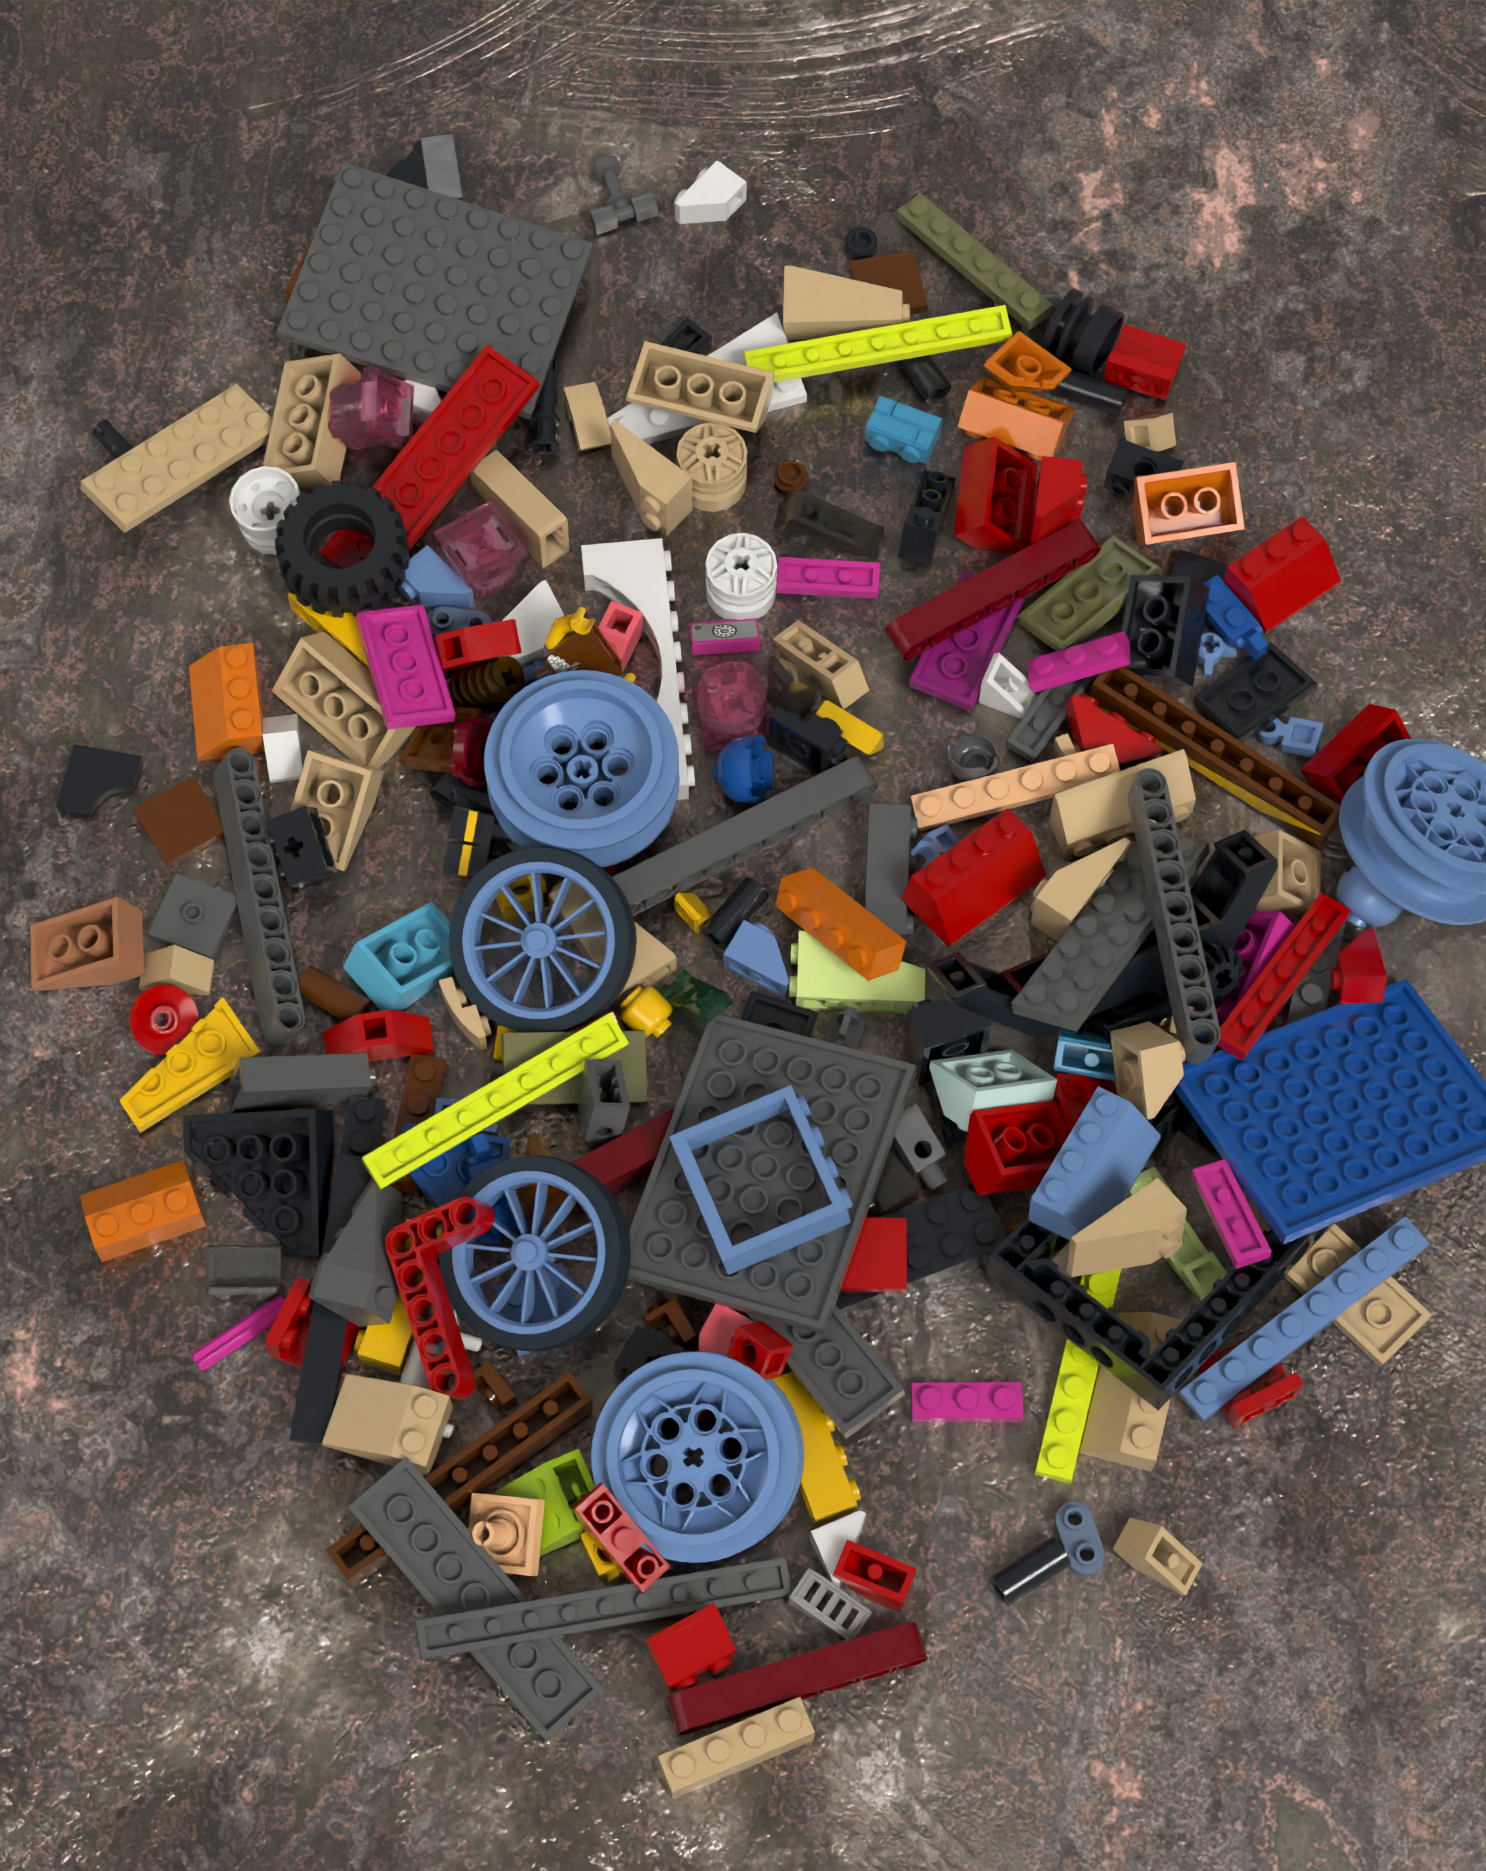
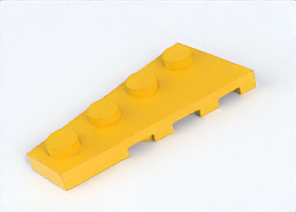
M223 997L214 1005L215 1008L204 1019L201 1018L191 1028L192 1031L178 1045L175 1044L166 1053V1057L155 1068H151L119 1100L139 1133L229 1078L240 1057H262L260 1050Z

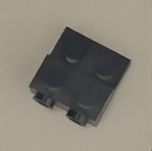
M779 706L771 713L769 717L770 747L816 775L846 761L847 755L843 752L848 745V740L843 738V730L834 720L828 717L822 718L814 713L809 721L805 723L803 718L792 710L785 711Z

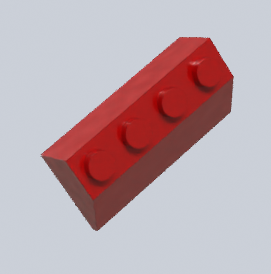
M1008 808L913 874L901 900L948 947H951L1045 878L1046 873L1032 832Z

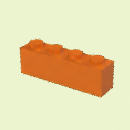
M811 867L781 877L775 907L867 981L899 970L906 940L825 876Z

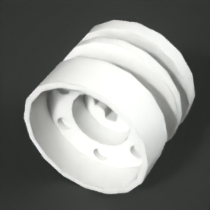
M263 466L245 473L233 486L229 500L232 515L246 541L253 549L270 555H277L275 550V539L278 537L276 528L281 519L285 520L283 512L289 504L295 506L297 504L296 497L301 494L298 484L292 476L277 467Z
M737 533L729 534L718 540L709 550L706 559L707 602L716 614L725 620L758 619L764 616L773 606L777 588V561L770 545L758 536Z

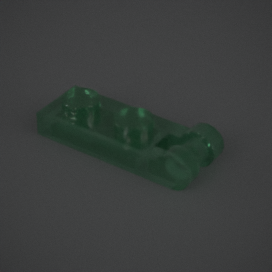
M686 969L676 975V980L670 985L664 984L657 990L671 1004L672 1009L704 1025L733 1004L725 991L693 977Z

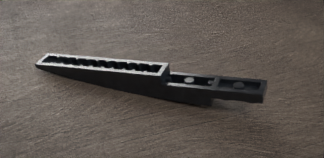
M350 1095L322 1256L324 1253H329L337 1241L334 1238L340 1228L346 1227L352 1217V1208L372 1178L361 1159L378 1148L386 1102L384 1099ZM313 1301L289 1441L323 1446L322 1442L332 1416L348 1320L316 1301Z

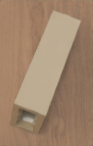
M795 266L784 267L783 326L787 340L817 339L910 322V304H904L901 290Z
M495 450L491 454L485 455L470 474L471 484L540 567L544 569L570 551L567 518L499 451Z
M563 881L554 886L551 893L548 894L551 909ZM573 881L557 917L560 923L592 899L584 889ZM596 905L564 928L568 935L605 931L602 916ZM636 922L637 944L634 965L624 989L614 1001L617 1006L639 985L644 989L677 971V959L674 953ZM606 935L572 939L583 956L602 964L606 947ZM590 965L594 973L597 975L599 969Z

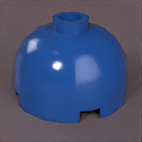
M747 735L731 740L725 744L719 753L718 760L713 763L712 772L714 780L719 782L723 793L737 803L752 805L760 804L769 799L763 796L765 788L772 790L773 760L771 751H764L761 743L768 742L762 735Z

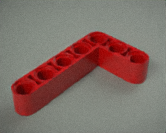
M469 1197L455 1199L394 1227L389 1231L385 1240L388 1257L429 1386L432 1391L449 1395L450 1398L457 1400L465 1399L471 1395L475 1386V1378L435 1255L482 1235L492 1227L495 1217L491 1206ZM475 1208V1218L469 1223V1212ZM440 1223H443V1232L437 1238V1227ZM411 1237L412 1244L410 1249L406 1252L405 1243L407 1239ZM420 1271H422L423 1278L421 1283L417 1286L416 1276ZM433 1305L434 1312L431 1319L428 1320L426 1315L427 1309ZM443 1339L445 1347L443 1352L439 1355L437 1347L439 1342ZM452 1374H455L456 1382L450 1390L448 1385L449 1378Z

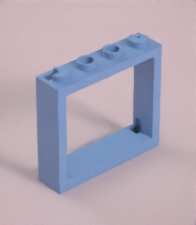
M791 1085L669 1136L728 1275L851 1223L847 1209L853 1207L845 1187L837 1188L834 1178L839 1177L836 1166L831 1156L823 1157L820 1147L825 1146L822 1135L817 1125L809 1126L806 1119L807 1116L811 1115L808 1104L803 1094L796 1097ZM790 1110L831 1205L732 1246L692 1151Z

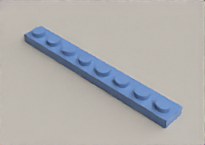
M1405 1216L1179 1392V1395L1203 1423L1423 1252L1430 1243Z

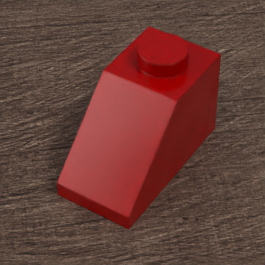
M1366 929L1338 953L1336 968H1332L1330 971V984L1332 990H1337L1340 1004L1383 1002L1387 974L1374 929Z
M847 1540L832 1576L865 1599L900 1613L917 1568Z

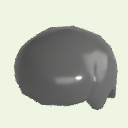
M962 734L955 744L949 743L947 745L948 767L957 779L964 782L990 776L997 771L1000 765V752L990 738L982 735L966 736Z

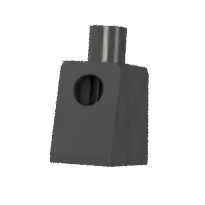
M585 1059L578 1101V1114L585 1144L597 1149L605 1145V1143L622 1136L630 1110L621 1060ZM604 1090L606 1097L600 1101L601 1092Z
M915 1104L902 1113L889 1154L909 1181L920 1175L930 1192L949 1181L938 1164L946 1153L921 1110ZM915 1151L920 1152L923 1155L924 1159L919 1158L915 1154Z

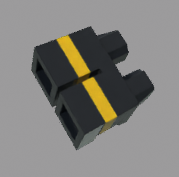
M454 807L449 838L478 843L479 846L448 841L442 873L474 877L487 864L501 857V855L492 854L494 842L499 841L510 844L513 842L505 834L494 814L463 807Z

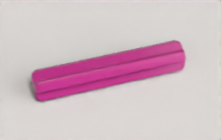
M281 1295L276 1296L195 1350L191 1356L197 1367L201 1371L206 1370L272 1326L285 1299Z

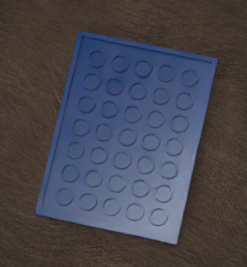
M1407 979L1386 986L1383 1002L1339 1004L1264 1033L1243 1061L1223 1049L1212 1053L1209 1060L1205 1063H1186L1183 1065L1184 1076L1174 1089L1222 1159L1227 1160L1234 1176L1282 1244L1486 1161V1082Z

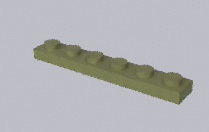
M920 193L897 209V219L999 306L1006 305L1007 312L1026 329H1032L1053 314L1054 304Z

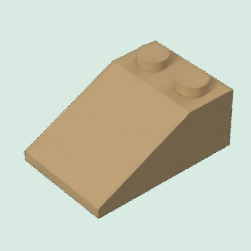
M614 420L610 424L612 459L643 523L652 531L658 530L667 537L693 510L692 476Z
M308 750L291 811L304 806L317 808L336 869L346 871L374 807L384 770L321 750ZM300 842V847L296 849V854H299V850L304 848L303 843Z
M1123 838L1057 870L1049 881L1044 878L1033 893L1035 900L1030 907V910L1033 911L1030 924L1058 942L1088 902L1093 899L1098 889L1103 887L1109 876L1116 871L1114 868L1120 861L1124 862L1131 841Z
M1156 1178L1071 1237L1066 1272L1070 1277L1152 1264L1162 1256L1169 1258L1181 1247L1187 1208L1159 1178Z
M346 1374L322 1445L393 1467L407 1457L421 1475L427 1476L431 1473L453 1408L449 1395L415 1385Z

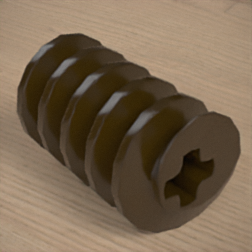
M503 656L457 670L450 680V690L454 700L461 707L479 709L510 700L523 689L525 676L523 668L514 657Z

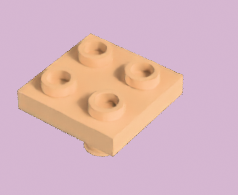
M472 1493L468 1530L471 1532L474 1542L488 1552L504 1573L538 1576L545 1500Z

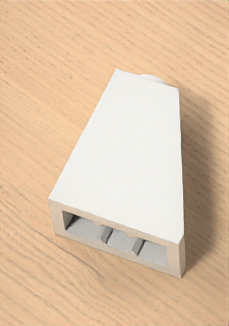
M547 580L540 582L502 620H516L522 653L510 657H514L522 668L529 666L533 660H545V638L554 620L564 616Z

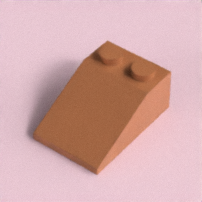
M114 897L30 925L31 989L34 991L112 985L144 975L142 911L119 897Z

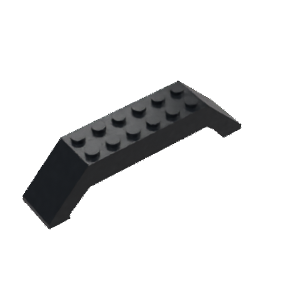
M1246 830L1214 842L1215 851L1190 890L1203 949L1205 944L1210 942L1216 945L1218 943L1226 944L1233 950L1278 868L1277 859ZM1155 928L1087 1019L1092 1015L1106 1009L1115 1008L1122 1002L1147 994L1153 989L1166 984ZM1051 951L1003 972L969 962L960 952L927 965L930 975L958 1006L1036 1039L1053 1035L1062 1029V1027L1013 1014L1011 1004Z

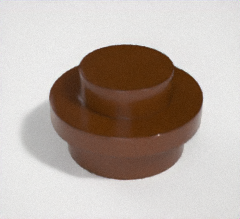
M786 460L775 469L774 482L784 492H798L807 483V471L798 461Z

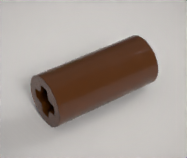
M309 966L298 981L300 994L303 998L343 1021L356 1014L369 1013L372 1007L371 999L314 966Z

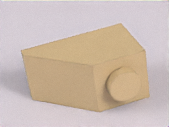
M1131 1517L1113 1548L1132 1568L1186 1596L1203 1564L1163 1526Z

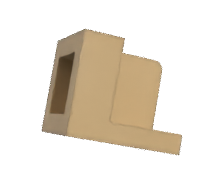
M1173 413L1147 414L1124 421L1126 441L1157 452L1176 446Z

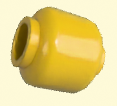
M639 985L620 1004L623 1008L620 1014L621 1020L632 1031H645V1038L651 1034L658 1038L672 1024L667 1019L672 1013L671 1004L651 986L642 989Z

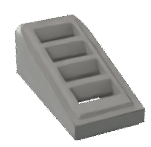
M808 1568L789 1597L788 1604L845 1641L857 1638L872 1614V1611L811 1568ZM812 1585L818 1587L810 1602L804 1600ZM825 1593H827L831 1598L821 1612L816 1607ZM841 1602L844 1604V1607L834 1621L829 1616L837 1603ZM853 1610L858 1614L846 1630L841 1625L850 1611Z

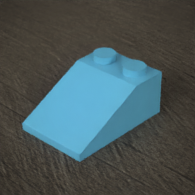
M430 902L356 942L343 968L380 1011H402L437 986L439 980L447 978L454 972L449 951L451 923Z

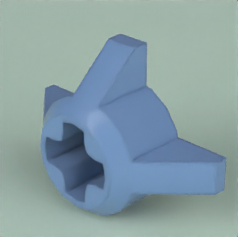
M1203 632L1197 663L1203 665V676H1212L1213 666L1222 657H1236L1237 651L1235 647H1230L1229 644L1225 643L1218 634ZM1205 642L1211 643L1212 648L1204 647Z

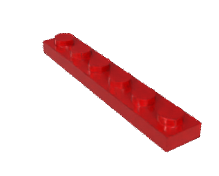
M1322 892L1319 894L1220 1027L1221 1038L1217 1046L1241 1061L1246 1058L1346 922L1351 912L1349 908Z

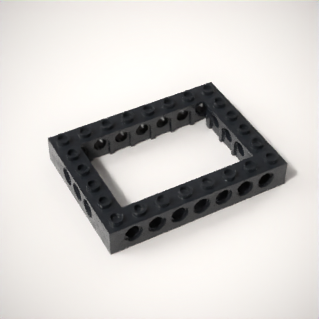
M1174 1090L1155 1118L1147 1119L1161 1135L1148 1161L1178 1131L1182 1132L1217 1160H1223ZM1029 1215L989 1255L988 1276L1159 1411L1332 1225L1285 1244H1282L1272 1228L1269 1231L1264 1230L1262 1233L1271 1249L1270 1258L1238 1269L1234 1267L1222 1280L1218 1278L1213 1284L1212 1291L1198 1305L1194 1303L1191 1306L1189 1315L1175 1330L1171 1328L1166 1333L1165 1340L1151 1355H1149L1151 1343L1145 1333L1140 1329L1135 1331L1116 1316V1311L1112 1307L1107 1309L1087 1293V1288L1084 1285L1078 1286L1058 1270L1059 1266L1051 1261L1070 1240L1029 1221Z

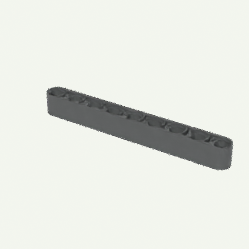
M234 748L215 767L213 779L261 1031L268 1042L279 1046L287 1043L303 1027L305 1014L273 850L267 835L268 825L256 763L248 751L242 748Z
M860 757L850 758L612 878L625 894L633 916L677 893L865 800L878 789L879 784Z
M1146 768L1138 772L1128 794V803L1177 1038L1184 1047L1185 1059L1193 1064H1202L1211 1057L1221 1038V1031L1167 780L1160 771ZM1183 975H1187V976H1189L1191 979H1187V978H1185ZM1188 1006L1196 1008L1199 1012L1191 1010ZM1195 1038L1202 1040L1205 1044L1199 1043Z

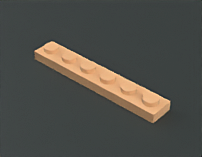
M1114 744L912 795L911 800L915 817L917 818L918 829L922 832L946 824L949 825L1000 812L1007 808L1011 809L1054 798L1056 793L1119 772L1120 768Z

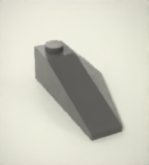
M371 1178L352 1208V1217L346 1227L338 1230L334 1237L337 1240L329 1253L323 1254L317 1264L308 1297L359 1327L390 1324L399 1288L388 1257L385 1240L389 1231L401 1224L402 1193L390 1185L379 1190L373 1178Z

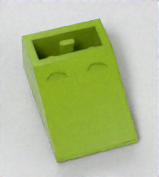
M576 1449L538 1466L491 1494L545 1500L540 1556L581 1539L580 1534L585 1531L572 1508L594 1489L595 1485L580 1450Z

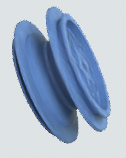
M589 670L567 671L544 677L523 688L506 703L497 715L488 734L484 754V769L490 805L497 822L505 834L520 849L548 846L570 850L585 856L602 868L625 861L645 849L659 836L672 816L679 794L680 783L679 749L673 726L664 710L652 696L624 678L609 673ZM594 743L605 745L603 749L597 751L589 748ZM559 747L570 749L568 753L562 755L554 752ZM616 768H620L626 771V773L621 776H614L610 774V772ZM547 776L557 779L552 784L540 782L541 779ZM601 798H608L613 801L607 806L596 804L597 800ZM566 802L577 804V807L573 810L561 808Z
M1404 739L1382 747L1369 761L1364 771V776L1351 785L1341 802L1339 810L1340 830L1351 858L1364 876L1380 892L1396 904L1418 916L1451 925H1471L1486 921V764L1461 749L1427 739Z
M705 1351L671 1354L649 1362L634 1371L614 1390L600 1413L593 1435L591 1450L592 1473L595 1486L600 1482L605 1485L663 1558L689 1563L716 1561L735 1555L761 1541L776 1528L789 1511L796 1498L803 1475L804 1443L802 1431L792 1405L772 1379L765 1380L750 1367L728 1358L726 1354ZM704 1409L712 1411L716 1417V1424L710 1431H705L698 1424V1416ZM668 1417L673 1418L679 1424V1434L674 1439H668L662 1433V1423ZM730 1437L736 1438L742 1446V1452L736 1459L729 1458L723 1450L724 1442ZM690 1448L692 1450L702 1449L704 1455L700 1457L704 1461L702 1465L700 1463L692 1465L689 1463L688 1458L692 1456L688 1453ZM656 1454L664 1456L668 1461V1470L662 1476L655 1474L650 1466V1462ZM718 1474H723L730 1480L731 1488L726 1495H719L713 1489L712 1482ZM681 1482L687 1483L693 1488L694 1497L689 1504L680 1502L676 1496V1488ZM645 1543L640 1546L653 1553Z

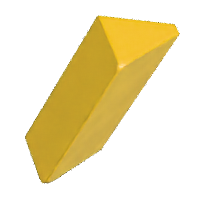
M825 700L816 714L818 716L834 720L843 730V738L865 754L872 755L881 751L884 747L883 733L829 700Z

